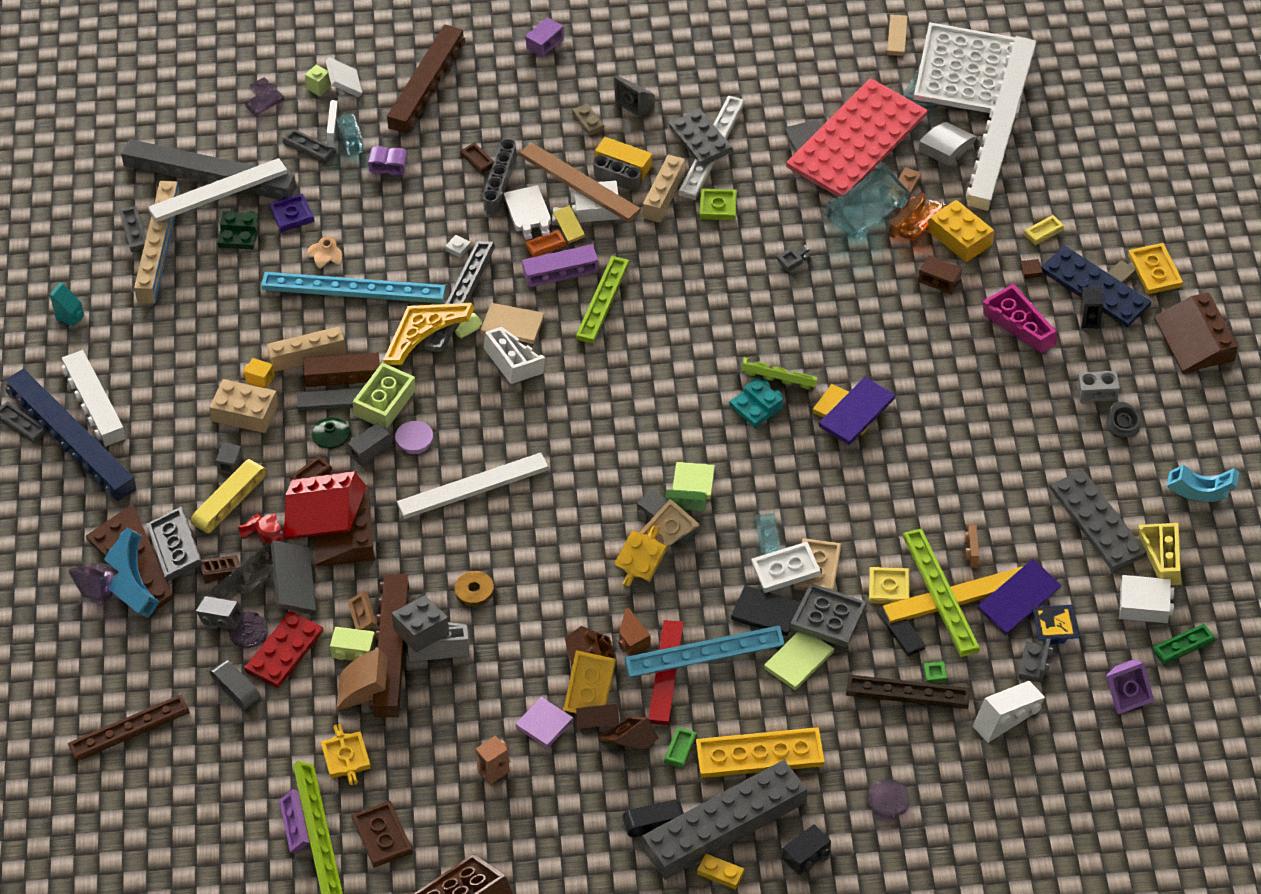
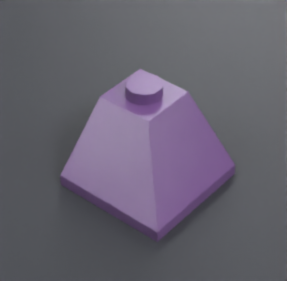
M1133 659L1115 666L1106 675L1117 714L1155 701L1144 662Z

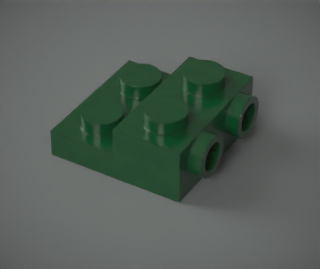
M234 209L223 211L217 241L218 248L254 250L260 225L259 214L252 210H247L246 212H237Z

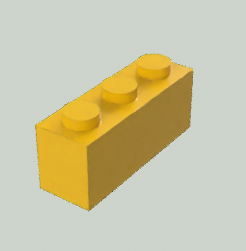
M604 137L595 149V157L603 155L637 167L641 172L642 180L652 167V153L614 139Z

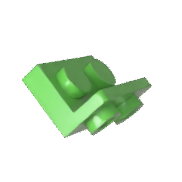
M666 490L667 500H673L683 510H706L707 492Z

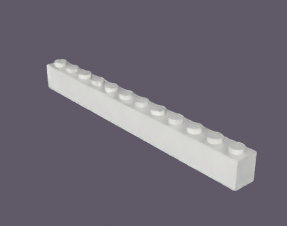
M1016 36L1014 43H1010L1008 52L1011 54L1007 55L1005 60L1007 68L1002 70L1001 78H1003V81H999L997 88L999 94H995L993 104L996 106L995 108L991 107L989 117L992 119L987 121L985 129L988 133H984L981 144H984V147L979 148L977 157L980 160H976L973 170L976 171V174H972L970 179L972 188L968 187L966 198L969 199L967 206L989 211L1034 54L1036 40Z

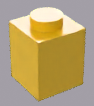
M252 358L243 371L247 384L266 389L275 377L273 364Z

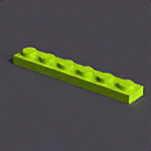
M611 256L578 329L576 340L591 344L595 343L627 271L629 260Z

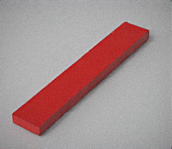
M663 621L659 650L681 646L683 622ZM677 668L655 673L648 719L651 724L669 725Z

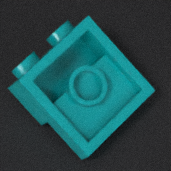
M757 377L743 387L742 393L729 401V406L755 428L783 409V396L780 391H773L767 380H760Z

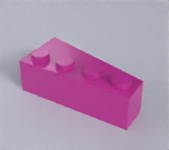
M1014 284L982 301L983 315L1041 354L1057 345L1056 330Z

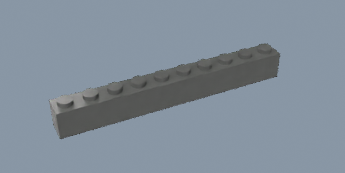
M133 139L128 140L121 153L123 165L129 168L205 184H211L256 167L254 165ZM287 173L242 190V192L283 200L291 197L296 188L295 175Z

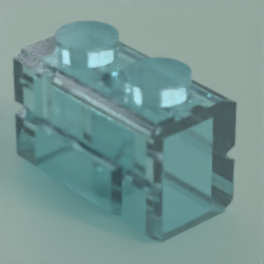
M354 114L338 116V131L346 155L364 151L362 136Z

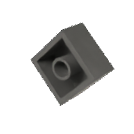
M426 595L392 612L393 630L415 652L450 635L448 617Z

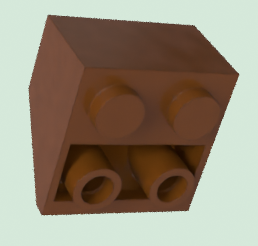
M580 626L565 638L571 667L573 666L576 650L616 659L611 639L607 635ZM615 663L614 672L617 670V665H616V663Z

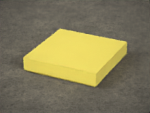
M870 567L869 603L890 604L909 598V568Z

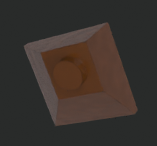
M628 716L598 739L604 743L648 750L654 745L653 742L659 738L648 718Z

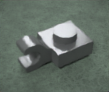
M806 245L801 246L796 251L790 248L778 255L777 261L788 272L803 264V260H807L810 257L807 253L810 249Z

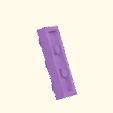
M292 789L279 802L289 850L291 853L297 854L310 842L299 791Z

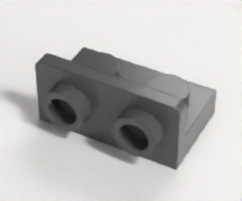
M1046 639L1045 645L1026 641L1018 678L1043 683L1044 675L1048 676L1050 668L1047 659H1052L1053 647H1050V639Z

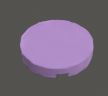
M409 421L397 429L395 433L396 444L401 451L404 450L408 454L423 453L433 443V431L424 422Z

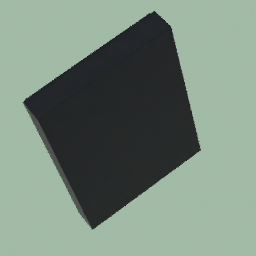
M745 585L731 614V620L761 629L780 625L782 635L788 637L791 630V621L801 602L769 592L764 593L762 590Z

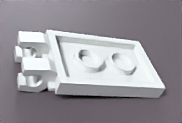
M538 185L503 193L516 231L522 230L525 240L532 239L531 228L540 227L543 236L550 235L548 228L549 224H551V217Z

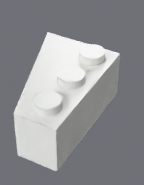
M1030 681L986 697L973 727L989 743L1028 717L1038 713L1042 708L1041 704L1045 697Z

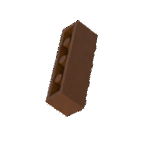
M379 352L304 358L306 387L367 383L380 366Z

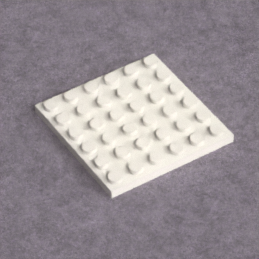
M929 22L913 100L990 113L991 107L995 108L996 106L993 104L995 94H999V91H997L999 81H1003V78H1001L1002 70L1007 68L1005 65L1006 56L1011 54L1008 50L1010 43H1014L1015 37ZM1020 103L1015 118H1018Z

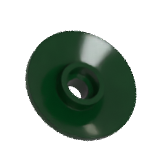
M334 417L318 421L312 429L313 441L323 448L341 446L347 441L350 434L347 423Z

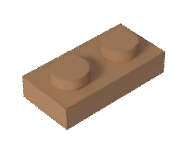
M969 524L968 532H964V543L968 544L965 556L966 560L970 562V568H978L977 525Z
M362 591L348 601L356 629L369 631L377 625L369 596L366 592Z

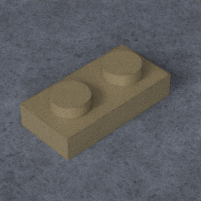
M588 103L572 109V114L589 136L604 130L603 122Z

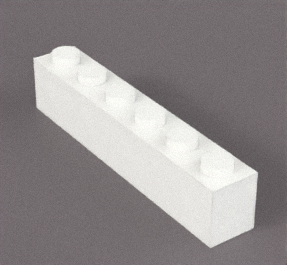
M81 350L62 357V372L65 377H69L67 380L70 388L75 389L74 394L77 401L82 402L81 408L84 415L88 414L89 416L87 419L90 427L96 429L94 433L97 440H101L104 447L126 439L124 428L84 351Z

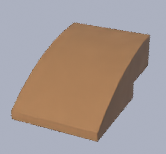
M379 648L355 659L342 671L339 678L337 710L340 711L373 700V694L385 690L388 656Z

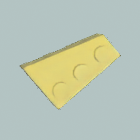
M1178 523L1138 525L1140 541L1147 551V556L1157 577L1171 579V585H1181Z

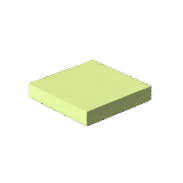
M676 462L673 489L707 492L706 499H711L715 465Z

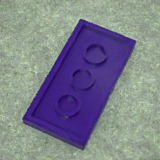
M864 377L819 422V427L850 445L895 399V394Z
M1032 559L980 603L977 609L1006 636L1033 613L1036 608L1056 593L1062 585L1039 563Z

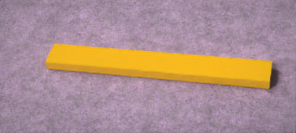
M1022 567L951 586L950 588L959 605L989 597ZM930 593L883 605L890 623L904 619L910 620L938 612Z

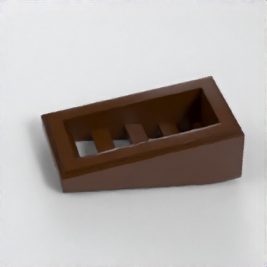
M237 555L202 560L203 564L199 566L205 584L243 572ZM234 562L235 567L231 568L230 563Z

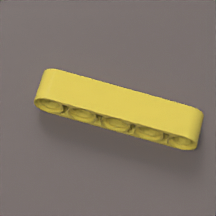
M250 459L246 460L195 511L191 517V524L207 534L211 533L264 479L266 468Z

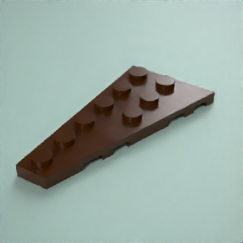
M131 504L87 534L86 539L98 552L106 557L108 551L114 546L126 527L140 534L142 538L137 556L139 574L146 589L160 601L157 605L159 609L174 598L173 593L133 504Z

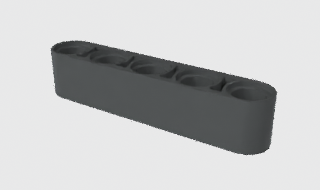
M512 139L501 141L483 193L484 210L490 214L497 213L501 207L504 198L503 193L506 192L517 158L516 143Z

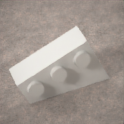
M503 327L485 332L483 348L510 384L543 374L545 357L543 355L538 356L532 351L530 346L521 344L516 336Z

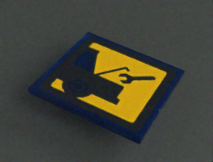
M1072 605L1032 607L1039 641L1050 639V644H1063L1067 639L1079 638Z

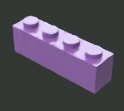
M592 244L522 260V269L527 286L530 288L599 272V263Z

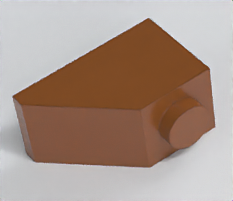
M627 608L620 627V641L618 644L623 652L633 656L651 647V637L632 611Z

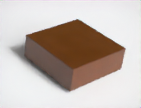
M1039 259L1020 262L1024 279L1042 277Z

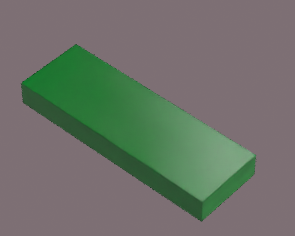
M1201 624L1153 646L1152 651L1161 663L1165 665L1215 642V637L1205 624Z

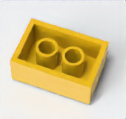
M957 200L932 215L929 220V233L965 262H968L993 245L994 230Z

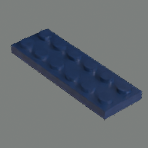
M1065 245L1041 266L1044 274L1079 297H1082L1083 287H1102V312L1127 328L1151 306V300Z

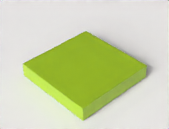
M701 189L700 219L736 220L737 190Z

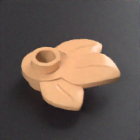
M325 236L320 239L319 243L309 247L307 257L314 258L318 269H321L329 261L340 265L342 252L336 247L337 244L334 238Z

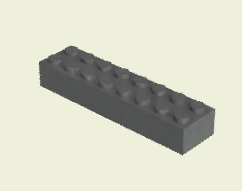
M782 760L642 836L643 850L666 880L701 861L705 854L712 855L807 803V788L786 761Z

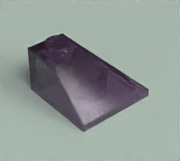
M95 563L69 569V574L81 595L89 598L91 602L102 603L103 600L110 599L114 594L108 589V586L118 574L117 570Z

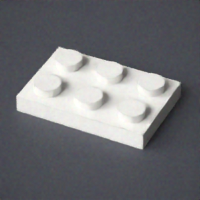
M808 542L751 559L764 593L821 576V571Z

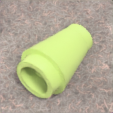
M472 313L469 322H461L454 331L462 339L480 329L482 321L475 313Z

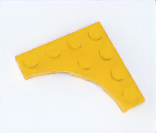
M473 304L408 306L383 361L387 365H403L413 348L430 334L452 324L469 322L475 309Z

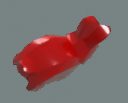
M276 513L262 518L259 514H256L250 518L248 523L238 526L242 539H247L257 532L260 541L271 545L273 540L279 542L284 540Z

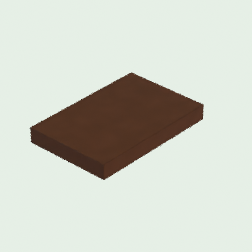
M391 801L351 815L373 868L413 854V849Z

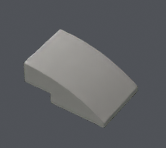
M945 122L934 127L919 141V152L949 166L954 159L958 160L975 142L977 136Z

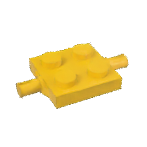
M653 525L648 535L634 530L631 531L614 563L615 566L627 573L622 583L624 586L629 588L634 577L648 582L651 581L668 548L655 539L660 530L658 526Z
M336 724L333 727L336 736L321 741L330 779L347 776L349 784L353 785L354 781V785H356L358 780L355 773L371 769L361 731L344 734L342 725L338 724L337 728Z

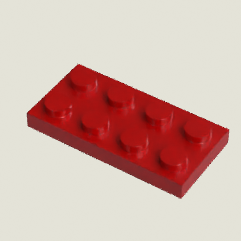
M289 611L244 667L245 672L279 688L324 632L323 627Z

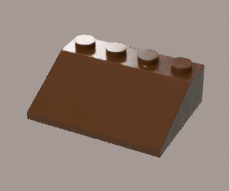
M1209 292L1191 296L1154 317L1182 373L1235 361L1238 346Z
M366 485L367 487L349 532L314 536L316 567L375 560L368 485Z
M472 854L414 894L513 893L504 874L475 854Z

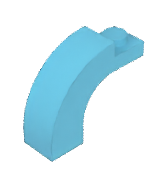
M1185 465L1169 471L1167 487L1187 499L1202 502L1221 501L1227 499L1228 492L1237 487L1239 471L1233 468L1218 476L1206 477L1198 475Z

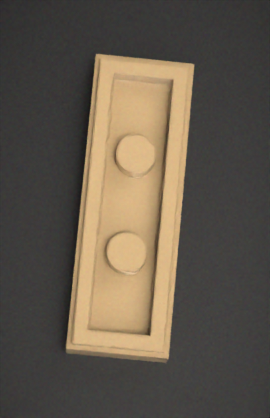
M890 15L887 55L904 56L908 16Z

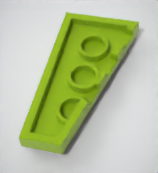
M743 358L742 371H745L746 375L756 376V374L763 375V378L767 380L781 379L782 383L788 385L798 383L800 387L805 389L816 387L817 377L796 371H791L790 374L784 368L776 366L771 369L766 363L758 361L753 364L749 363V358Z

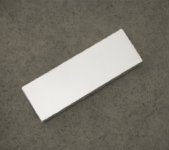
M334 100L330 102L327 126L328 147H334L338 101Z

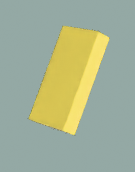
M570 205L553 212L568 244L585 237Z
M1052 215L1024 230V235L1036 246L1062 232L1064 225Z

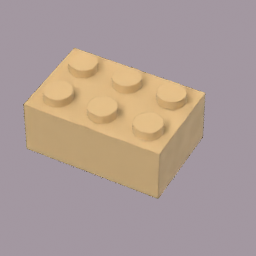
M223 379L209 407L212 422L266 433L278 407L276 390Z

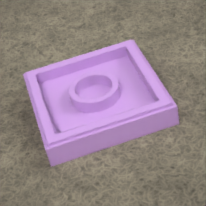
M541 697L515 725L518 730L548 749L573 722V717Z

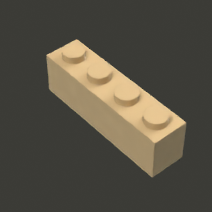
M667 155L643 203V219L661 223L685 174L684 158Z
M340 326L267 344L271 364H273L274 372L304 365V358L346 354Z

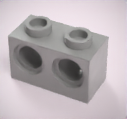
M1117 372L1078 373L1077 389L1080 402L1117 401L1120 389Z

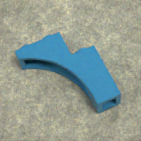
M126 527L104 558L107 563L118 571L108 589L137 613L149 618L160 601L146 589L139 574L137 556L142 536Z

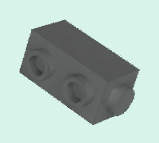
M378 423L367 428L365 432L348 443L349 455L361 466L391 446L389 430L385 427L383 428Z
M207 596L204 597L196 610L204 625L218 626L224 629L236 630L245 615L238 601Z

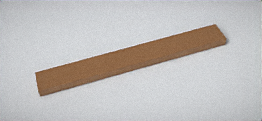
M530 143L520 152V157L626 222L629 223L640 213V208L534 143Z

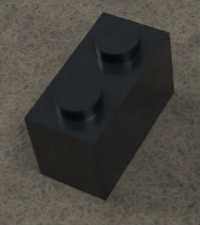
M1083 287L1079 311L1081 329L1100 328L1103 310L1102 287Z
M813 824L782 848V859L800 875L804 871L812 869L817 861L825 859L830 854L831 840Z

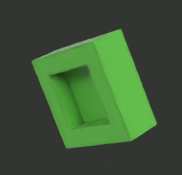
M944 661L924 663L926 683H947Z

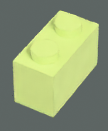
M335 627L330 644L332 658L355 660L373 651L376 646L375 632Z

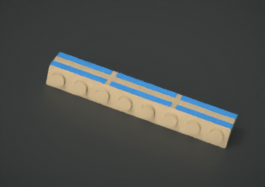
M160 181L154 204L180 195L178 182ZM176 215L157 223L151 216L134 286L137 303H156Z

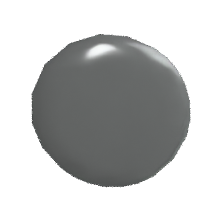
M1121 401L1116 402L1110 408V415L1107 417L1106 425L1116 436L1131 437L1140 430V416L1130 404Z

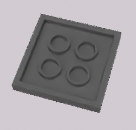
M810 583L791 621L790 629L847 648L867 602Z

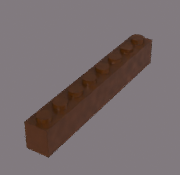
M444 24L388 113V129L407 134L414 127L416 119L422 114L425 104L429 103L432 93H435L437 85L443 80L446 70L450 69L451 62L457 57L459 49L464 46L465 37L463 29Z
M384 574V582H380V594L383 595L378 601V607L381 610V614H377V626H380V630H376L378 647H375L374 650L379 648L388 656L386 686L384 691L374 694L373 700L370 701V709L374 710L375 717H399L405 641L393 630L392 612L408 604L409 578L408 574Z

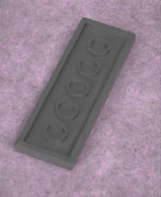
M1084 470L1050 484V490L1112 571L1146 557L1147 551Z

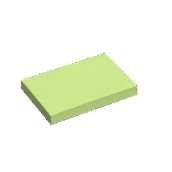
M797 632L764 665V669L796 691L834 653V648L819 638Z

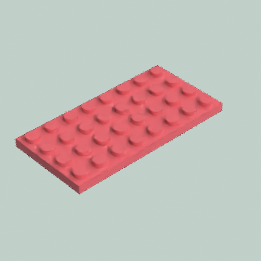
M870 78L786 162V167L840 199L845 200L927 115V109Z

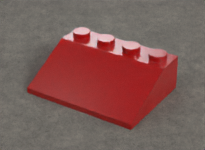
M355 471L292 480L285 500L284 538L288 540L349 532L367 486Z

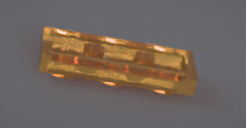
M920 192L916 197H913L910 203L903 207L895 218L890 220L888 224L890 237L895 239L926 207V194Z
M930 200L898 231L900 237L910 240L918 238L929 227L930 217L946 207L945 203Z

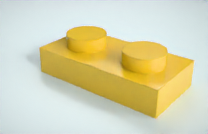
M705 854L697 869V875L736 890L744 875V868Z

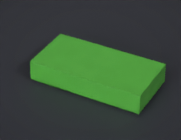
M677 727L664 758V764L684 769L697 737V732Z

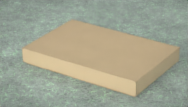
M491 303L481 327V334L485 335L487 331L503 327L516 336L519 342L535 344L545 316L542 312Z
M803 538L802 543L808 542L821 571V576L795 583L794 589L807 591L810 583L834 591L842 543Z

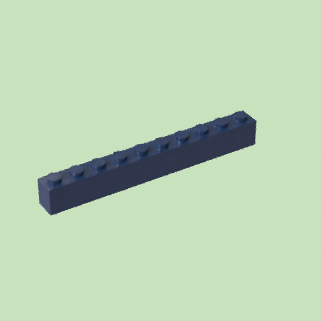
M24 368L5 380L7 394L11 398L14 397L18 405L22 409L25 408L32 419H36L44 430L47 429L50 437L54 441L57 440L61 448L65 452L68 451L72 459L76 463L79 462L83 470L87 474H91L94 481L99 486L102 485L110 497L113 496L119 501L136 490L134 477Z

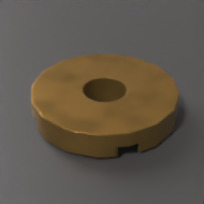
M470 571L457 579L454 591L459 602H463L469 607H478L486 604L490 597L492 598L494 584L486 573ZM471 587H478V588H479V590H477V591H475V592H474V591H470L469 589H470Z

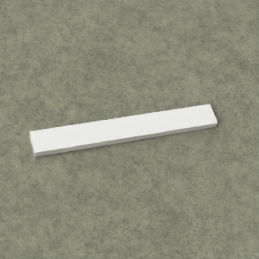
M732 96L727 97L714 122V126L726 140L745 105V100ZM695 159L679 189V196L696 200L715 161L702 167Z
M278 158L149 206L148 210L157 223L287 174V169Z
M538 453L399 500L397 505L403 518L407 519L548 471V465L542 453Z

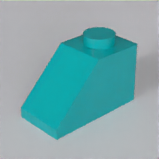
M60 282L50 294L55 318L74 327L84 316L82 302Z

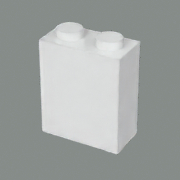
M617 181L598 182L618 194ZM576 190L571 192V203L575 202V205H572V211L576 215L578 222L620 219L617 215Z
M1122 575L1119 619L1168 623L1169 615L1173 616L1174 604L1170 603V599L1174 598V588L1171 587V579Z

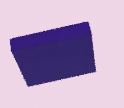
M303 193L269 203V208L280 232L315 222Z

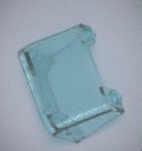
M883 161L875 167L876 171L869 173L863 181L843 196H838L837 199L834 197L830 200L824 210V214L854 239L863 238L868 233L867 230L897 207L902 208L909 202L907 199L911 193Z

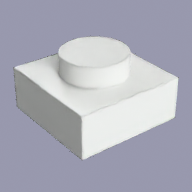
M455 235L445 246L447 252L461 258L471 247V242Z

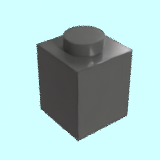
M222 443L216 458L218 473L232 475L240 467L243 460L241 446Z

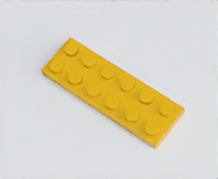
M819 727L696 739L701 778L760 773L782 760H785L791 769L824 766Z

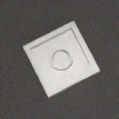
M329 57L326 60L331 85L356 97H360L362 90L357 70Z

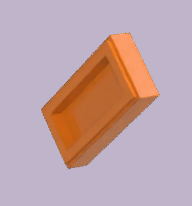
M559 230L551 232L550 235L540 236L526 242V247L532 257H538L566 246V241Z

